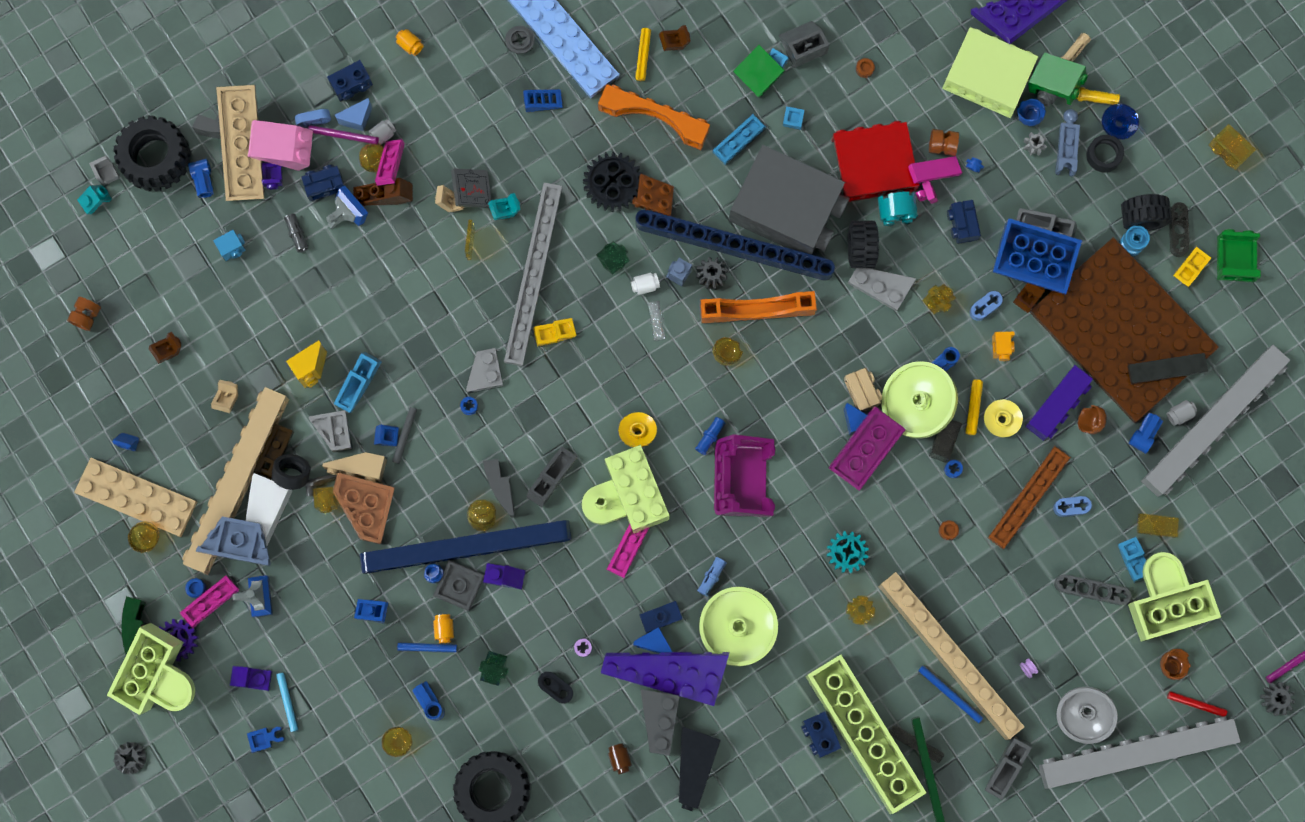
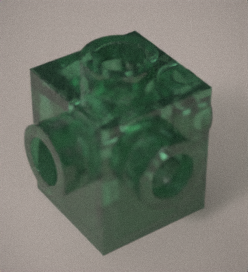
M614 241L605 245L596 254L603 267L612 275L630 261L626 255L628 253L627 249L622 244L618 245Z
M489 651L485 661L482 660L479 667V672H482L480 681L499 686L501 680L506 679L509 668L506 667L508 656Z

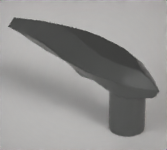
M326 475L308 480L304 486L306 487L307 496H314V486L336 479L337 475Z

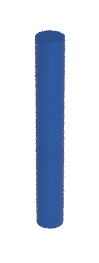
M398 643L397 650L457 652V645Z

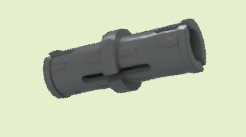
M289 214L285 216L284 220L289 229L288 234L293 239L296 251L298 253L306 251L308 246L303 236L304 231L300 228L296 215Z

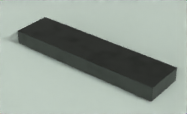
M1205 353L1135 363L1127 366L1131 384L1208 372Z

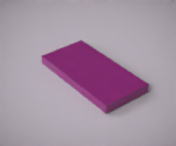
M874 406L828 468L860 491L906 429Z

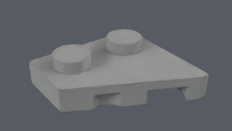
M496 348L476 352L466 388L467 393L503 386Z
M345 410L309 416V420L332 452L352 449L347 412Z

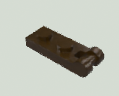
M275 424L255 466V474L263 475L267 479L273 480L272 470L274 461L284 455L294 431ZM266 462L271 464L269 469L264 468Z

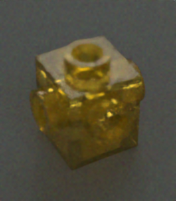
M943 284L939 287L937 285L933 286L922 301L935 315L940 311L944 313L953 306L951 303L956 297L953 295V291Z
M865 596L853 598L851 602H848L846 614H849L848 620H853L854 624L859 625L868 623L870 618H874L875 607H872L873 601H868L869 598ZM859 606L865 607L864 613L859 612Z

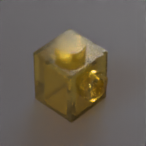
M333 487L313 489L314 507L316 510L320 511V513H330L332 510L338 509L337 499L333 494Z

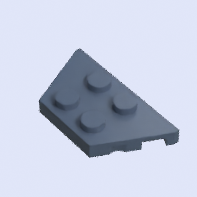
M222 516L217 522L216 527L209 532L203 544L196 548V552L266 566L271 565L263 527L260 523Z

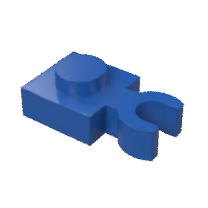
M275 727L270 733L268 728L247 733L251 752L255 753L271 748V741H284L285 737H276V732L282 730V727Z

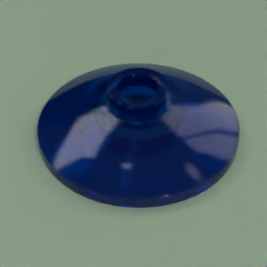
M1125 104L1111 105L1102 115L1101 122L1104 131L1118 140L1130 138L1139 127L1137 113L1133 108ZM1116 122H1120L1122 126H1117Z

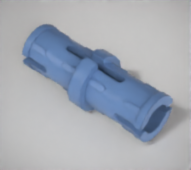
M718 557L715 558L709 571H706L704 574L705 578L697 590L699 593L706 597L709 596L713 586L719 581L718 577L727 562Z

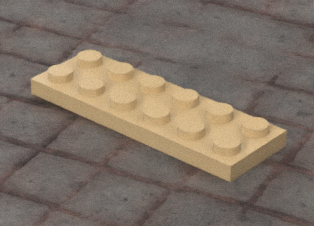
M256 86L216 87L226 201L265 199L264 186L262 185V161L248 157L252 121H258Z
M90 458L74 493L179 537H182L197 504L195 500L94 458Z

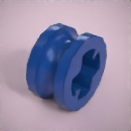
M465 397L460 403L461 411L466 415H472L478 409L477 401L472 397ZM468 401H471L472 405H474V408H470V411L464 407V404H468Z
M950 460L945 465V474L950 478H957L963 471L961 462ZM953 464L957 466L956 469H959L954 474L949 469V466L952 467Z

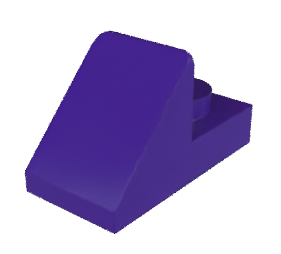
M487 563L483 583L522 590L526 571L508 565L501 566Z
M233 666L230 686L269 691L272 671Z

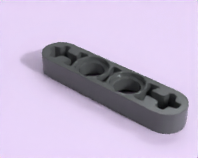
M1061 575L1054 582L1056 590L1065 594L1115 605H1125L1131 600V592L1121 586L1071 575ZM1066 579V583L1073 584V580H1075L1074 591H1072L1073 587L1066 586L1063 589L1059 581ZM1081 582L1088 585L1087 593L1079 591L1078 585ZM1099 587L1107 589L1106 597L1103 598L1098 595L1097 590ZM1112 589H1114V594L1123 592L1126 599L1120 601V597L1113 596L1111 600Z

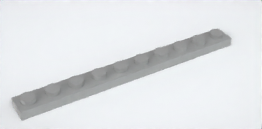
M543 184L504 363L522 367L524 365L562 192V186Z

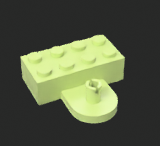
M641 445L605 458V464L612 480L590 488L582 499V510L589 521L604 525L627 516L633 534L669 520V513Z
M1157 553L1146 560L1143 566V577L1150 597L1128 604L1141 642L1221 618L1208 580L1189 585L1182 563L1176 556L1170 553Z
M152 623L140 627L107 696L139 715L151 710L154 702L170 711H179L189 706L195 696L194 683L188 674L173 666L184 642Z

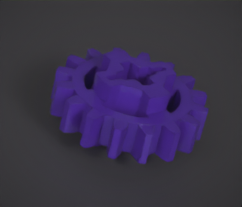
M172 619V624L166 621V627L159 626V628L167 633L174 628L173 632L169 634L184 642L181 649L186 647L182 652L178 653L176 661L181 662V657L187 660L188 653H195L192 648L198 647L194 640L199 639V637L193 635L197 630L194 628L190 629L191 626L188 623L185 624V620L180 619L179 623L176 619ZM185 631L188 634L189 640H187L184 635Z

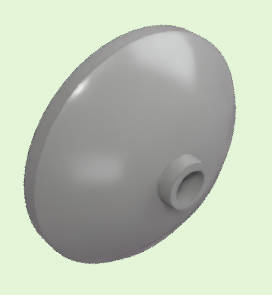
M1078 687L1067 692L1059 701L1056 713L1059 727L1070 739L1084 744H1094L1108 738L1113 733L1118 719L1117 709L1113 700L1105 692L1093 687ZM1085 708H1090L1091 711H1090V712H1086L1084 709H1085Z

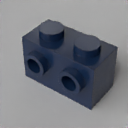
M360 60L327 76L340 102L351 99L354 94L364 92L373 85Z
M826 712L802 721L803 726H801L805 737L809 736L812 743L809 747L813 756L817 755L818 758H821L841 749V745Z

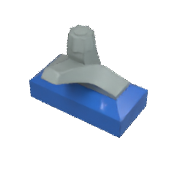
M346 186L339 188L335 198L336 211L326 217L328 226L333 229L342 221L354 222L358 226L362 225L366 220L368 212Z
M268 575L248 578L249 589L233 594V600L250 603L252 617L273 615Z

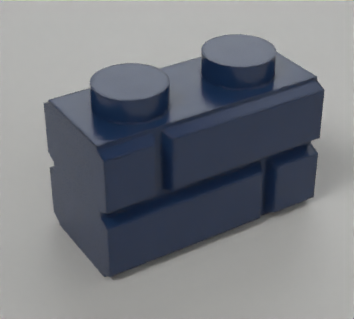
M327 165L323 167V170L317 172L311 170L306 172L304 176H301L309 201L336 194L339 188L344 186L338 166Z
M967 200L952 203L949 210H947L948 220L952 221L953 225L951 228L952 238H956L957 244L979 240L981 232L974 201Z

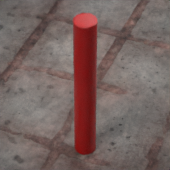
M1171 691L1168 693L1167 699L1222 717L1227 715L1226 709Z

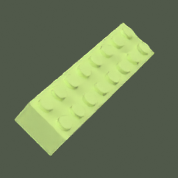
M842 655L837 656L805 676L889 814H894L926 794L925 789Z

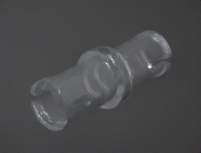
M660 301L649 302L648 307L651 318L649 324L652 325L654 341L664 340L666 336L663 327L664 318L660 310Z

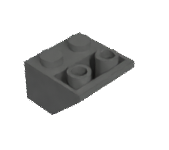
M813 21L778 36L794 68L828 53L829 43L822 29Z

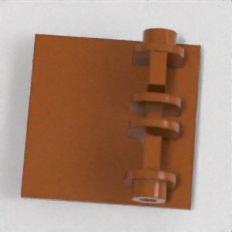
M640 174L638 195L634 197L632 204L637 208H645V210L671 216L674 186Z

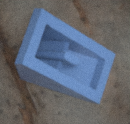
M367 98L335 114L339 125L364 131L372 110L371 103Z

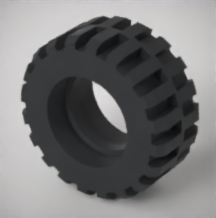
M143 116L139 117L137 122L133 120L129 122V127H123L120 131L122 135H118L115 140L118 145H115L113 152L116 154L114 160L120 172L135 187L139 189L142 187L145 191H151L152 188L155 191H161V187L166 189L172 187L171 183L175 182L177 184L180 181L179 177L186 174L187 170L185 167H188V163H190L188 157L191 156V152L188 148L187 140L171 121L167 122L163 117H159L157 120L155 116H148V119H145ZM160 140L168 144L167 155L158 165L142 167L137 164L138 152L146 143Z
M491 751L472 756L461 766L460 771L455 776L456 780L455 784H453L454 802H456L459 813L468 822H514L524 813L530 799L531 785L528 774L515 758L505 753ZM488 771L502 773L508 779L511 786V794L508 801L502 807L493 810L480 806L475 800L473 793L477 778Z

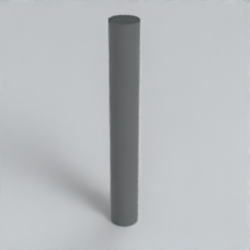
M409 408L392 460L394 463L400 464L417 412L415 408Z

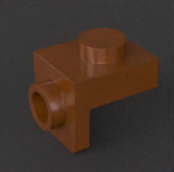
M682 25L678 30H667L659 33L664 51L683 50L691 41L686 25Z
M1027 283L1013 303L1029 313L1045 292V289Z
M169 332L166 338L151 344L149 350L158 364L179 355L181 341L172 332Z

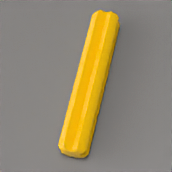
M649 28L641 29L636 69L637 81H645L651 37V29Z
M978 379L972 381L965 432L967 435H975L977 433L983 381Z

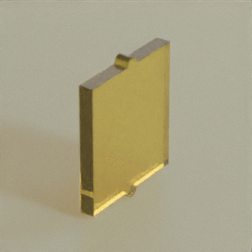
M473 220L468 221L465 245L467 260L472 258L475 234Z

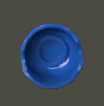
M1036 99L1022 101L1017 108L1019 121L1030 127L1040 124L1046 114L1044 105Z

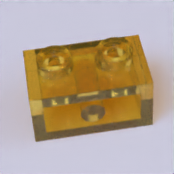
M1229 124L1209 143L1213 153L1220 155L1225 160V163L1235 170L1256 150Z

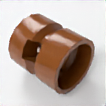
M932 129L929 153L940 154L944 152L945 155L956 156L959 132L948 131L944 133L943 130Z
M78 297L74 305L75 311H71L67 321L83 330L90 331L94 323L93 317H97L101 306L83 297Z

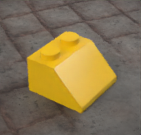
M318 340L286 361L304 388L312 387L318 383V379L322 376L327 351Z

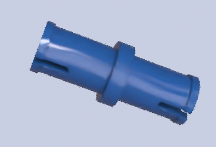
M715 417L708 430L704 431V436L695 447V450L702 455H706L712 443L718 439L717 435L726 423L722 419Z

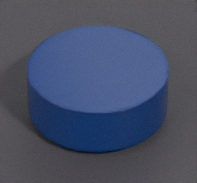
M198 578L189 580L185 587L187 595L192 598H198L206 592V584Z

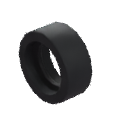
M1100 135L1089 145L1086 152L1087 161L1096 171L1102 173L1110 172L1116 169L1123 160L1124 147L1116 137ZM1100 144L1110 145L1116 152L1115 160L1111 163L1100 162L1094 154L1095 148Z
M286 454L274 461L272 479L279 487L296 490L307 484L310 475V465L303 457ZM292 468L298 470L301 474L292 476L283 473L281 470Z

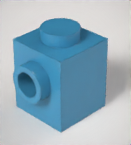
M234 230L213 240L225 261L231 258H238L242 255V252L246 251L243 246L245 241L242 235H237Z

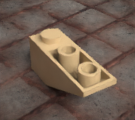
M365 452L326 462L322 466L327 470V473L332 475L343 473L353 477L365 478L364 480L381 482L387 459L384 456Z

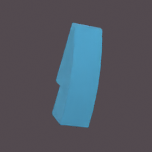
M366 352L361 353L353 370H350L334 405L351 413L371 383L382 361Z

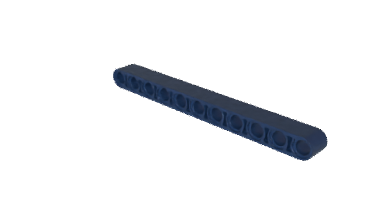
M640 210L636 214V227L647 233L825 281L832 278L835 270L834 263L822 257L649 210ZM646 217L649 221L644 224L639 219ZM664 222L667 224V227L662 229L657 224ZM682 227L685 229V232L677 233L675 229ZM700 232L703 234V237L695 238L693 234ZM718 237L721 239V242L714 243L711 239ZM737 242L739 247L732 248L730 243ZM755 247L758 251L750 253L748 248ZM773 252L776 257L769 258L766 256V253ZM791 257L794 259V262L787 263L784 258ZM810 262L812 267L805 268L802 263ZM828 267L831 272L824 273L821 271V268Z
M569 520L364 552L360 553L359 556L362 574L566 542L572 540Z

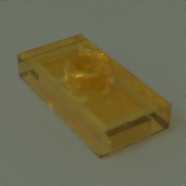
M1140 513L1138 514L1137 533L1177 538L1179 518Z

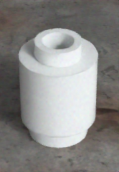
M647 273L633 277L634 281L631 282L633 292H637L638 295L653 292L660 288L656 273Z

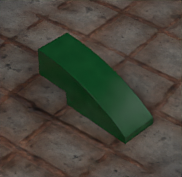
M127 596L123 606L121 621L122 641L126 655L139 628L147 624L140 621L146 602Z

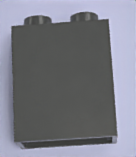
M762 145L730 210L729 222L786 248L812 255L815 248L825 252L834 233L833 230L826 227L830 216L833 215L840 219L850 198L841 195L845 184L844 181Z

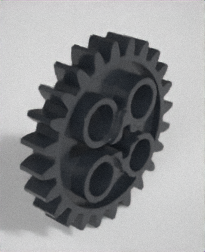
M605 152V158L598 155V162L592 159L593 166L587 165L589 172H584L586 179H583V184L586 186L583 188L584 191H589L586 197H592L591 204L597 202V208L603 205L604 211L608 207H611L612 212H614L615 207L621 211L623 205L628 209V203L632 204L634 197L638 195L640 174H643L641 172L637 173L640 170V166H635V160L629 162V156L622 158V153L618 157L615 156V152H612L610 157ZM612 166L618 168L616 172H610L608 169ZM597 179H603L605 181L601 185L595 183ZM624 179H629L631 183L629 185L622 184V181ZM610 192H616L618 194L614 198L608 196Z

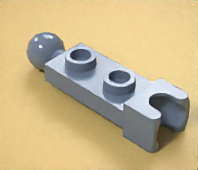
M1068 109L1063 115L1066 123L1060 124L1055 173L1059 175L1063 167H1066L1069 170V176L1072 177L1077 171L1080 125L1074 124L1078 119V113L1073 109Z

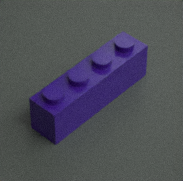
M1074 365L1025 427L1043 441L1047 437L1051 439L1057 432L1055 428L1059 422L1063 424L1068 418V410L1070 408L1074 410L1081 401L1078 399L1082 393L1086 395L1091 389L1090 383L1093 378Z

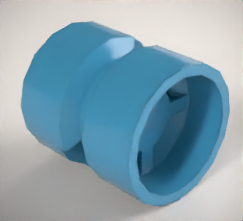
M1132 226L1121 237L1119 243L1131 256H1136L1148 245L1150 235L1144 227Z

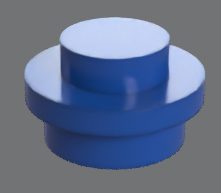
M972 157L971 160H966V168L979 173L984 168L981 165L982 161Z
M437 564L428 565L424 571V577L429 583L439 582L444 574L441 566Z

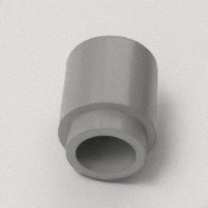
M386 119L385 121L382 120L368 132L369 136L379 138L378 145L381 146L394 136L393 133L396 132V129Z
M1185 400L1170 408L1166 415L1173 426L1181 425L1196 417L1195 412H1197V408L1193 402Z

